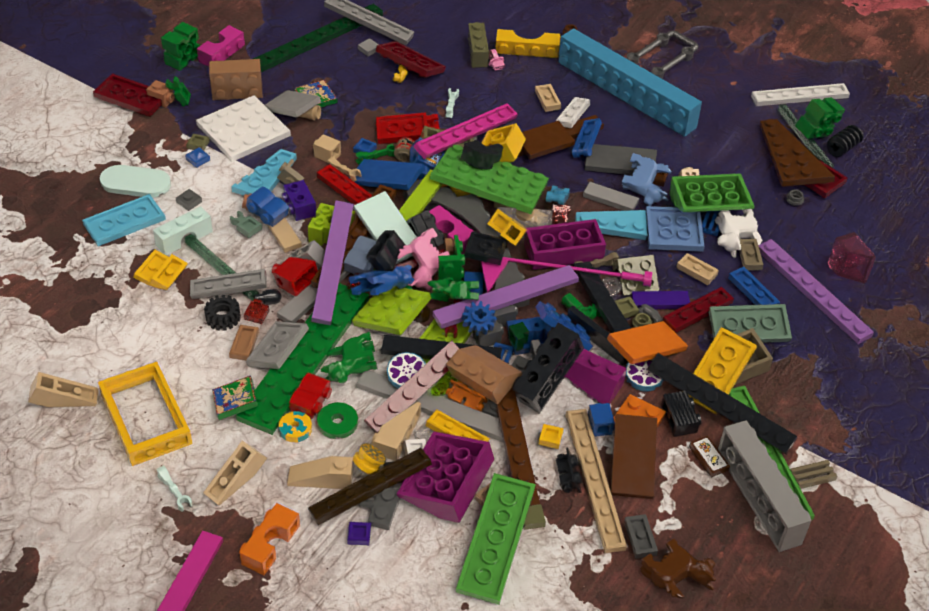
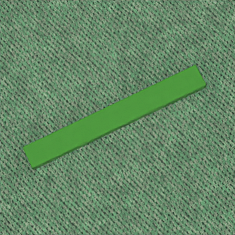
M745 386L732 388L729 393L731 397L759 413ZM759 439L766 446L769 456L775 460L780 473L786 477L793 493L797 494L804 510L808 511L811 520H813L815 515L783 455L779 450Z

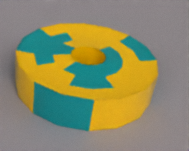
M300 411L287 413L279 421V433L283 439L289 442L304 441L312 433V421L307 414Z

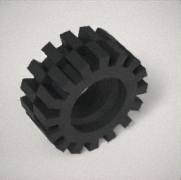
M217 295L215 299L210 298V302H206V306H204L207 325L211 326L212 329L216 327L218 331H220V328L226 331V327L232 329L233 325L236 326L238 321L240 322L239 303L235 298L232 299V296L228 295L226 298L225 295H222V298H219ZM220 311H228V313L223 315L216 314Z

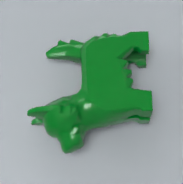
M445 278L443 280H431L427 283L433 287V292L430 293L431 299L444 302L449 301V298L479 300V293L469 291L471 289H479V281L449 282V279Z
M370 332L350 338L342 346L332 348L328 352L327 356L343 355V359L321 368V372L328 373L325 379L330 382L345 383L350 374H359L368 370L378 369L377 362L374 361L373 352H375L373 340L370 341L372 339Z

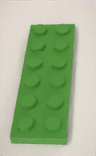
M494 473L456 587L457 593L500 605L536 484Z

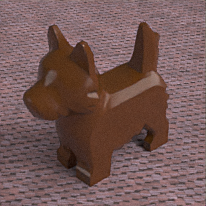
M675 539L666 543L669 550L665 553L664 559H661V562L654 561L651 554L642 558L641 564L643 566L640 568V572L647 578H650L655 586L666 589L667 593H671V597L683 599L684 595L675 584L687 577L704 585L709 590H714L711 581H716L713 571L715 562L710 558L697 560L686 549L678 545Z

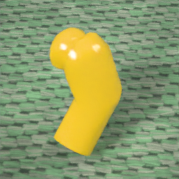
M400 65L398 67L399 74L394 73L392 78L397 83H402L408 74L406 67Z

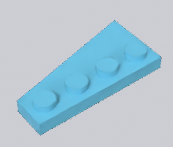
M280 149L268 158L264 165L256 167L250 176L246 175L242 178V182L232 185V192L244 196L245 194H253L262 186L272 192L280 181L277 178L281 173L279 168L284 162L288 163L291 159L295 162L297 155Z
M646 210L576 212L575 222L596 219L602 234L646 240L647 238Z

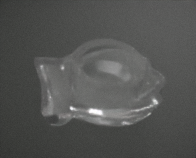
M607 277L602 280L612 298L622 289L621 282L616 277Z

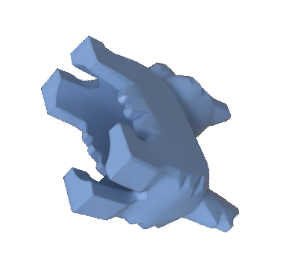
M633 153L630 162H633L631 166L634 169L633 176L624 175L622 180L623 189L643 195L644 203L647 206H651L653 203H658L661 200L668 201V198L665 197L668 194L654 185L653 181L659 172L671 174L672 171L668 168L669 166L657 164L651 158Z

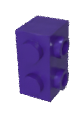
M304 180L283 185L284 193H281L282 200L289 206L288 212L294 216L296 221L316 216V202Z

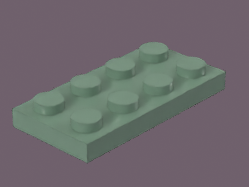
M785 304L714 306L709 308L713 340L721 327L734 334H739L753 328L763 343L790 342L792 339Z

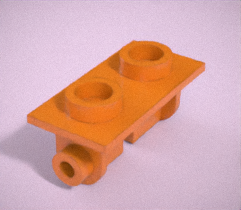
M450 380L452 388L449 387L445 393L448 395V398L459 404L466 398L464 406L481 412L484 408L483 402H488L487 398L468 388L467 385L460 381Z

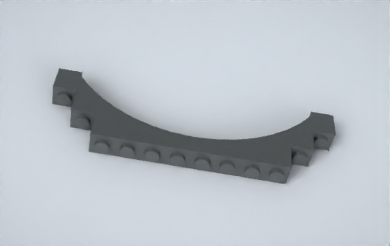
M422 180L415 181L409 190H403L405 202ZM449 186L443 187L437 191L424 209L425 211H430L440 205L474 232L502 238L494 228L487 224L490 220L489 212L485 211L483 202L477 195L469 194L457 197ZM506 247L503 257L511 258L510 250ZM516 262L507 263L495 282V290L525 280L523 273L519 272ZM530 299L495 310L494 316L497 320L492 331L488 330L487 335L480 331L479 335L476 336V331L473 330V337L477 345L493 346L495 342L501 343L502 335L504 334L503 327L506 326V322L516 320V315H518L517 308L529 305Z

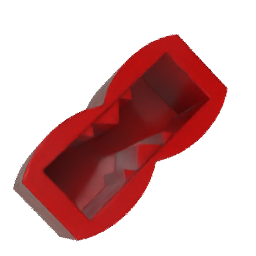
M307 373L289 401L290 411L303 412L310 419H313L322 409L325 399H329L331 396L332 388H330V381Z

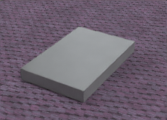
M287 90L266 103L265 106L273 113L299 117L320 103L321 99L317 95Z
M275 321L246 359L247 365L251 367L280 369L308 331L307 324Z

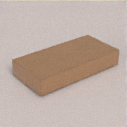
M239 326L229 353L230 358L246 361L255 346L259 335V327Z

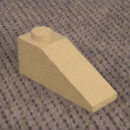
M38 372L30 386L28 402L45 407L96 406L99 388Z
M416 402L382 425L379 432L374 434L372 445L377 447L386 458L394 461L399 459L404 449V441L409 440L421 416V403Z
M242 440L203 493L220 506L255 476L267 460V457Z
M329 456L290 466L287 486L343 489L352 484L353 457Z

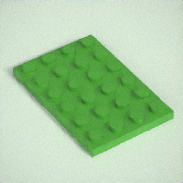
M453 145V147L448 148L431 172V180L528 214H532L549 180L548 177L541 173H534L526 168L513 166L509 162L499 161L493 163L492 169L475 168L461 159L463 147L460 145Z

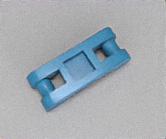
M553 185L551 191L547 192L546 202L551 203L554 201L564 205L568 200L570 189H560L558 186Z

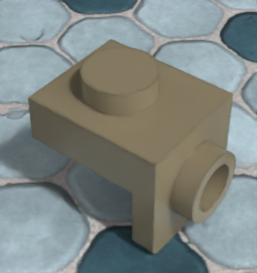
M293 159L288 163L284 162L279 168L281 173L277 178L285 185L304 179L303 176L290 167L294 162Z

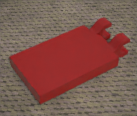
M425 112L376 117L378 144L396 143L403 137L416 141L420 137L424 126L440 129L439 121H437L439 120L438 114L426 116Z

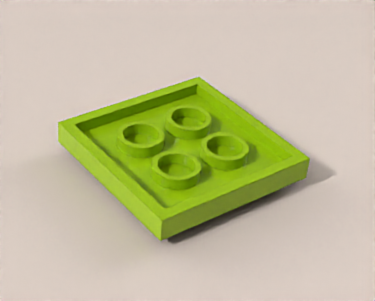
M395 286L387 292L373 295L352 319V322L357 327L402 335L430 301V293L407 288L399 289Z

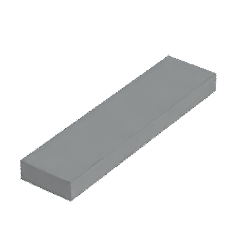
M265 269L190 280V297L198 299L267 288V272Z

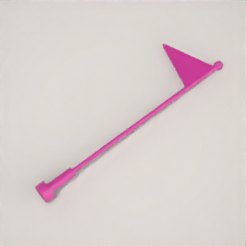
M503 257L501 265L480 261L487 293L491 290L508 262L553 268L566 266ZM571 266L574 271L618 276L625 280L643 282V286L648 287L651 286L653 272L645 271L644 274L623 271L622 273Z

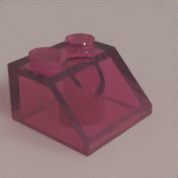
M853 232L836 237L828 265L837 276L866 283L876 256L859 236Z

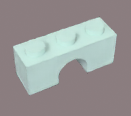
M201 206L153 229L155 244L164 255L180 249L181 240L187 233H191L198 240L213 232L211 216Z

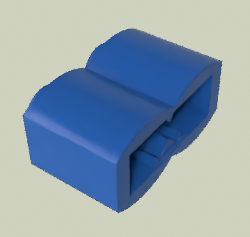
M260 187L247 197V209L249 212L260 216L265 224L274 227L288 215L289 206L280 198L275 197L266 187Z

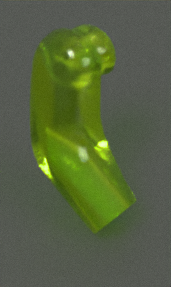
M448 371L432 387V395H445L446 390L449 388L450 380L457 382V379L452 377Z

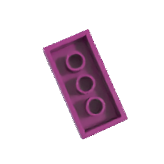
M596 219L526 228L524 246L529 261L571 265L577 261L591 262L595 259H603L605 256L606 243ZM531 265L533 270L549 268L545 266Z

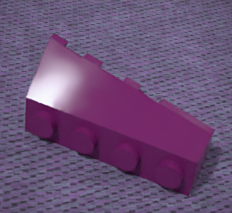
M583 349L564 378L572 381V385L577 389L580 387L584 390L590 399H596L601 404H610L624 384L627 368Z

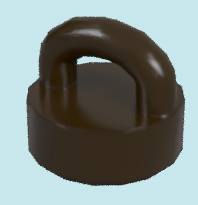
M425 306L414 321L419 323L428 321L430 318V308Z

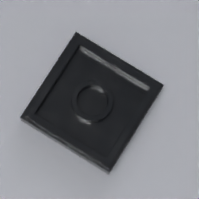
M472 231L464 256L465 258L501 265L508 240Z

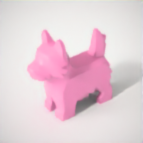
M433 228L414 238L409 245H404L403 249H399L400 253L397 257L400 259L410 253L413 255L419 268L412 277L414 278L413 283L408 285H414L417 288L423 287L427 291L432 289L427 283L432 280V276L438 271V256L450 255L448 251L439 254V250H436V247L430 244L431 239L438 236Z

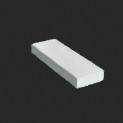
M575 97L556 121L559 120L564 127L572 128L590 106V100Z

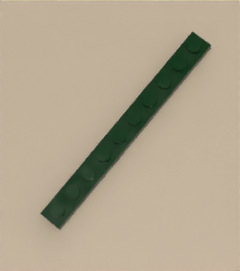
M374 3L365 7V9L383 16V10ZM344 16L253 59H260L261 72H264L362 26V24Z

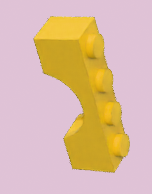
M497 29V54L559 57L560 34L544 33L536 39H525L517 36L513 30Z

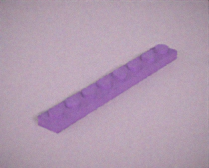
M772 239L758 245L761 255L857 344L873 336L874 331Z

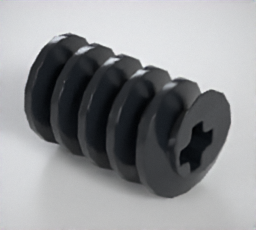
M849 125L829 138L827 141L829 153L834 157H841L863 141L864 135L862 130L855 125Z

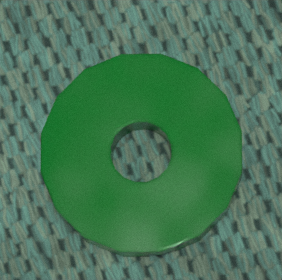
M335 402L326 405L318 413L317 423L319 431L331 439H336V437H341L342 439L350 436L358 426L357 411L346 403ZM338 418L343 420L341 423L333 422L334 419Z

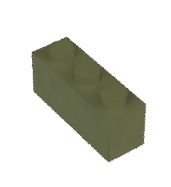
M479 22L469 23L468 43L472 68L488 67L489 49L485 24Z

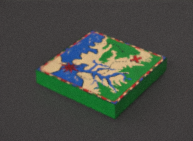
M325 80L294 88L296 92L320 96L321 102L317 104L320 108L338 103V98Z
M251 375L212 389L216 414L219 420L258 406Z

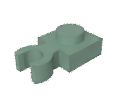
M237 211L238 218L230 216L231 224L235 225L236 230L248 238L262 230V223L250 215L245 218L241 211Z

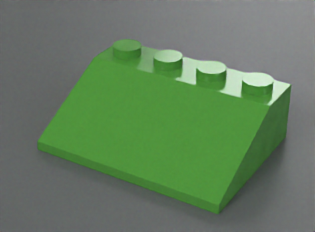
M741 174L676 176L671 179L669 194L673 205L682 212L754 209V203Z

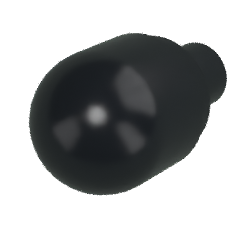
M268 289L263 291L262 294L254 295L255 302H263L267 305L277 304L282 298L280 291L277 289Z

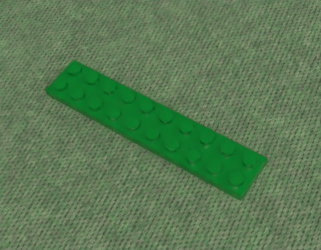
M339 283L331 325L311 322L312 312L305 322L309 328L289 357L280 369L271 368L255 389L258 406L238 413L236 420L273 435L279 427L280 419L290 411L289 401L307 373L315 375L328 358V352L335 348L352 324V319L369 300V294L363 292L360 295H352L351 287Z

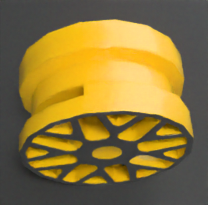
M363 443L360 446L359 452L354 454L353 462L365 473L372 474L380 469V465L385 464L386 457L377 447L369 443Z

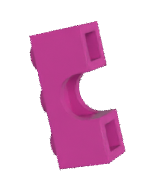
M228 25L218 33L219 43L206 41L197 48L198 61L209 66V61L226 60L245 45L244 32Z
M438 205L431 209L429 212L434 215L438 230L448 233L447 238H452L453 244L454 235H458L459 241H462L463 252L461 254H464L473 230L469 229L461 220L454 217L442 206Z

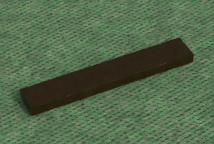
M420 447L308 507V510L317 525H320L382 492L384 489L432 465L431 459Z

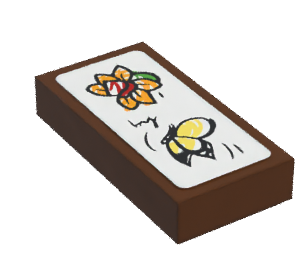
M708 436L690 442V449L711 478L729 471L730 465Z

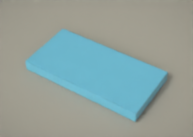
M148 194L83 219L82 222L97 246H101L164 221L166 218L157 203Z

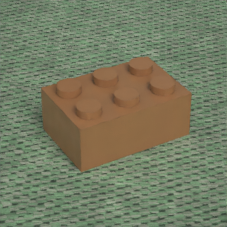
M260 59L209 61L213 100L246 99L253 95L256 98H263Z

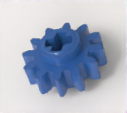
M482 301L479 302L478 306L474 302H471L470 307L465 306L461 317L464 320L463 327L469 326V333L475 330L476 336L479 335L480 331L487 335L488 330H493L497 320L494 316L495 310L489 311L490 304L484 307L482 306Z

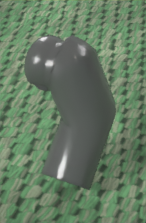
M643 304L641 305L642 307L638 308V313L648 314L653 323L663 321L658 311L651 306Z

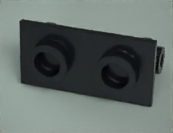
M567 447V454H558L556 458L558 472L562 474L559 475L561 489L565 493H570L573 489L577 488L579 493H582L580 484L583 481L580 472L576 469L579 466L578 459L575 454H571Z

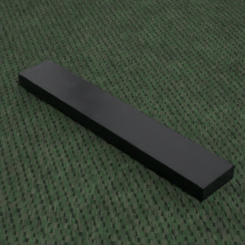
M590 261L573 264V267L594 269ZM574 271L610 332L614 333L631 329L599 275L596 273Z
M384 335L381 354L396 356L399 353L409 352L420 356L422 359L431 360L450 342ZM455 343L459 349L473 346L472 344ZM477 345L501 359L502 348Z

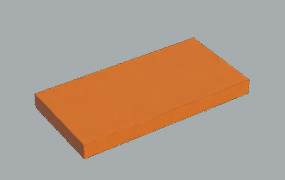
M664 321L610 333L607 337V340L630 364L654 359L658 353L667 356L683 352L688 347Z

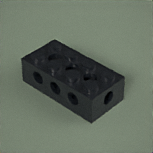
M557 323L555 327L550 329L544 344L542 343L538 346L533 360L528 361L524 373L513 384V391L519 401L539 414L584 349L579 334L560 323Z

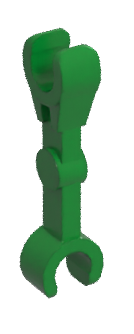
M389 144L386 149L374 150L370 153L357 152L356 157L358 159L355 161L360 165L364 159H377L385 155L394 157L395 146Z

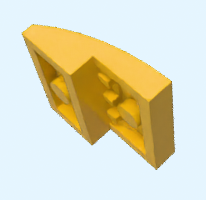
M154 249L134 273L133 278L152 287L168 290L187 267L188 263L173 254L168 257Z

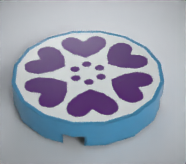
M399 353L392 357L388 363V380L394 387L399 389L426 363L420 356L414 353Z
M654 359L627 364L625 379L632 384L633 388L640 391H653L656 387L662 385L664 380L647 370Z

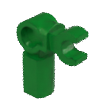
M571 293L565 295L561 300L562 305L567 309L575 306L591 320L596 316H601L594 304L583 307V304Z

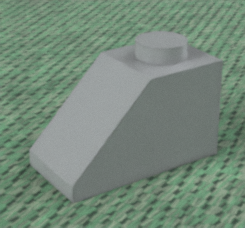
M313 240L291 252L289 257L314 260L319 270L323 265L325 250Z

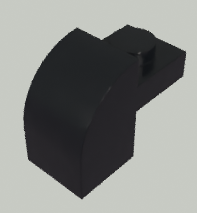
M478 140L464 143L461 159L475 168L492 169L493 163H497L501 159L503 146L498 143L486 147Z

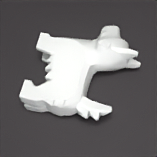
M742 209L745 214L741 216H732L729 210H721L719 216L715 219L722 233L718 238V245L723 246L729 251L733 258H736V251L741 250V238L757 239L758 245L763 241L757 232L758 225L753 216L752 209Z

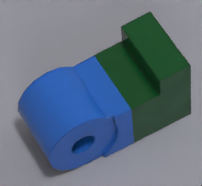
M535 318L510 325L508 339L516 351L522 350L524 344L532 340H543L546 324L541 319Z

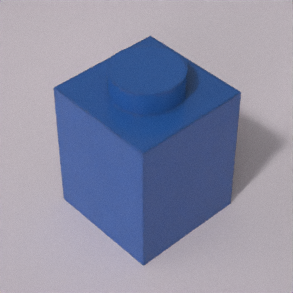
M596 403L589 405L588 418L594 437L612 435L615 421L610 404Z

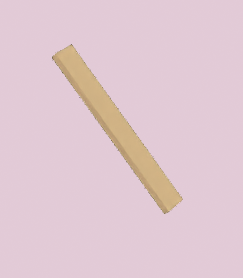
M586 409L566 411L565 416L604 553L626 551L627 545Z

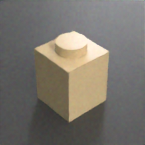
M324 134L318 140H315L313 144L314 157L325 162L331 157L337 159L341 155L340 141Z

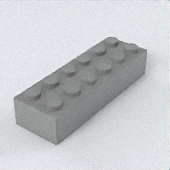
M747 420L724 427L718 450L730 465V474L777 550L782 552L802 545L811 523L810 514L807 510H804L796 493H793L786 477L780 473L775 460L769 456L766 446L758 439L755 429L749 425Z

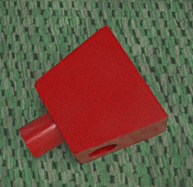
M289 257L282 264L276 263L272 267V273L277 286L293 296L299 295L308 287L318 272L314 260Z

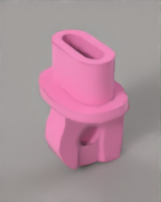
M491 49L489 51L490 61L488 65L493 67L494 71L504 69L506 67L504 57H499L497 51Z

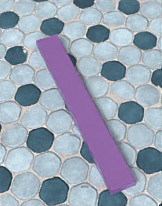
M335 201L311 322L331 325L354 204Z
M568 265L479 295V300L467 299L434 310L433 317L442 329L463 322L464 320L461 319L462 313H464L465 306H471V302L478 306L479 302L482 301V306L484 307L490 304L489 311L498 310L577 283L579 277L571 266Z

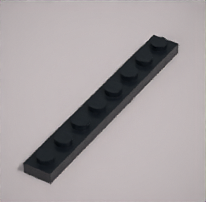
M659 353L647 368L650 373L682 392L684 390L687 391L688 396L734 424L747 420L749 425L755 429L759 439L787 455L798 438L795 434Z

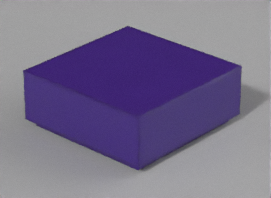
M349 522L347 544L369 546L371 523Z

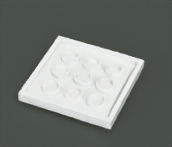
M254 95L196 120L197 126L231 162L291 136L290 130Z

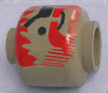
M403 137L397 141L394 156L400 162H410V147L415 142L413 139Z

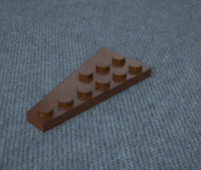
M777 119L760 120V128L782 187L834 182L835 176Z

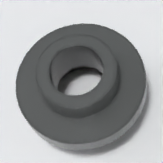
M791 190L787 194L786 200L791 205H801L804 202V196L800 190Z

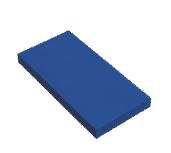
M364 159L356 168L360 170L362 177L355 176V183L359 186L379 187L381 184L393 189L409 190L425 168L421 163Z

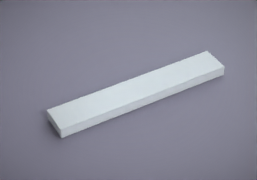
M842 83L753 91L751 97L756 106L809 102L812 99L823 100L830 97L833 99L849 98L850 93L845 84Z

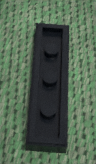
M571 306L568 309L567 316L571 319V323L575 326L576 324L581 325L586 330L585 333L590 336L589 340L622 366L628 362L607 340L609 333L575 306Z

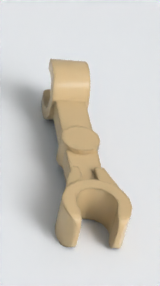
M334 157L327 160L337 170L349 175L350 179L354 182L356 181L355 176L362 177L359 169L351 170L347 166L341 165Z

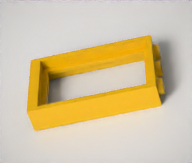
M158 362L147 364L98 382L103 401L132 466L193 444L189 427ZM155 380L177 429L133 445L111 394Z

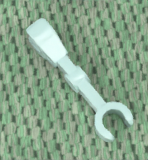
M449 88L446 117L452 118L455 100L459 97V89L456 92H452L451 88Z
M163 465L157 468V475L160 481L168 485L171 493H174L176 496L178 509L181 512L184 511V507L181 505L184 502H187L192 507L191 498L187 495L182 496L177 485L171 481L166 467Z

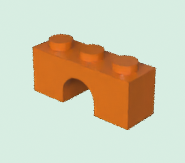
M278 503L275 504L272 510L269 509L260 526H256L249 541L241 546L239 551L241 564L259 574L265 575L276 560L275 546L268 542L275 538L289 542L300 527L299 513Z

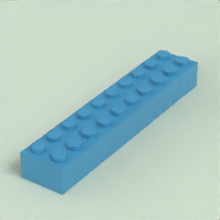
M574 28L561 36L558 63L684 137L697 128L702 101Z

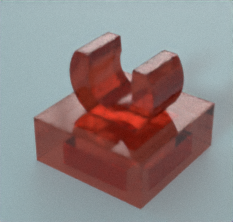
M552 205L550 216L554 217L555 224L558 223L559 217L564 219V223L568 222V216L571 212L570 205Z
M254 298V302H250L243 314L244 320L263 324L270 311L269 306L262 304V300Z

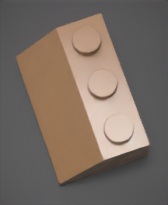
M477 345L458 349L446 363L452 377L496 404H499L513 387L515 380L523 374L518 369Z

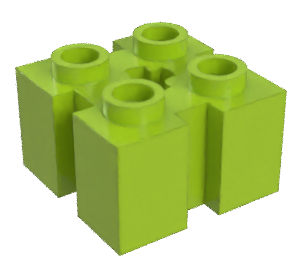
M320 203L316 211V218L313 217L308 225L309 243L315 240L320 246H323L324 243L327 244L334 206ZM352 211L350 226L355 220V211Z

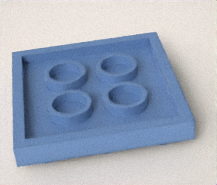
M646 206L649 249L704 251L700 211L682 212L676 207Z

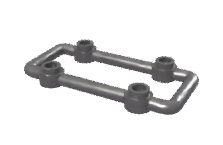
M672 30L667 33L657 34L655 41L637 53H628L626 59L638 64L640 57L657 46L665 47L671 37H675L691 46L683 47L680 55L662 67L652 68L651 73L662 79L664 72L680 61H690L693 58L694 52L698 49V44L681 33Z

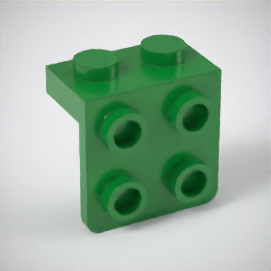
M454 235V255L438 256V280L446 278L451 282L461 281L464 278V267L462 265H465V256L461 254L463 252L462 241H459L458 235Z

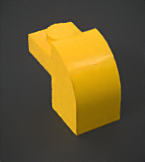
M500 209L496 210L487 223L515 246L527 231L523 225Z

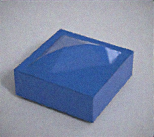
M200 147L185 155L186 160L196 168L210 161V155Z

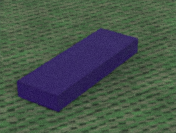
M632 291L631 298L638 308L642 307L641 305L647 304L654 309H679L690 303L688 291Z

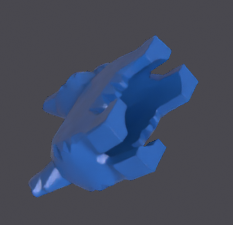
M396 266L393 271H369L349 277L350 284L360 282V285L351 288L352 295H360L363 292H370V295H379L391 290L395 286L403 289L414 281L410 272L412 266Z

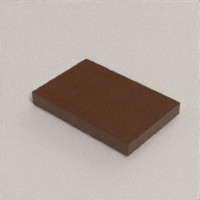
M559 120L522 132L526 139L522 150L529 159L562 150L575 144V140Z

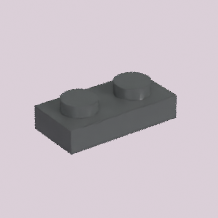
M646 514L625 517L624 524L635 558H644L649 554L657 556L658 549Z

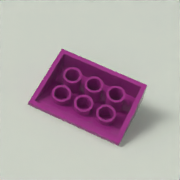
M433 431L423 448L424 452L431 459L432 465L406 478L398 490L397 496L440 519L460 523L491 467L494 455L490 442Z

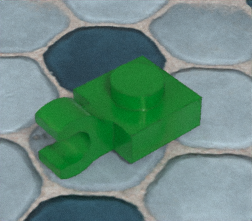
M176 76L173 79L174 83L167 79L166 87L175 91V99L182 106L189 105L191 93L184 83H180Z

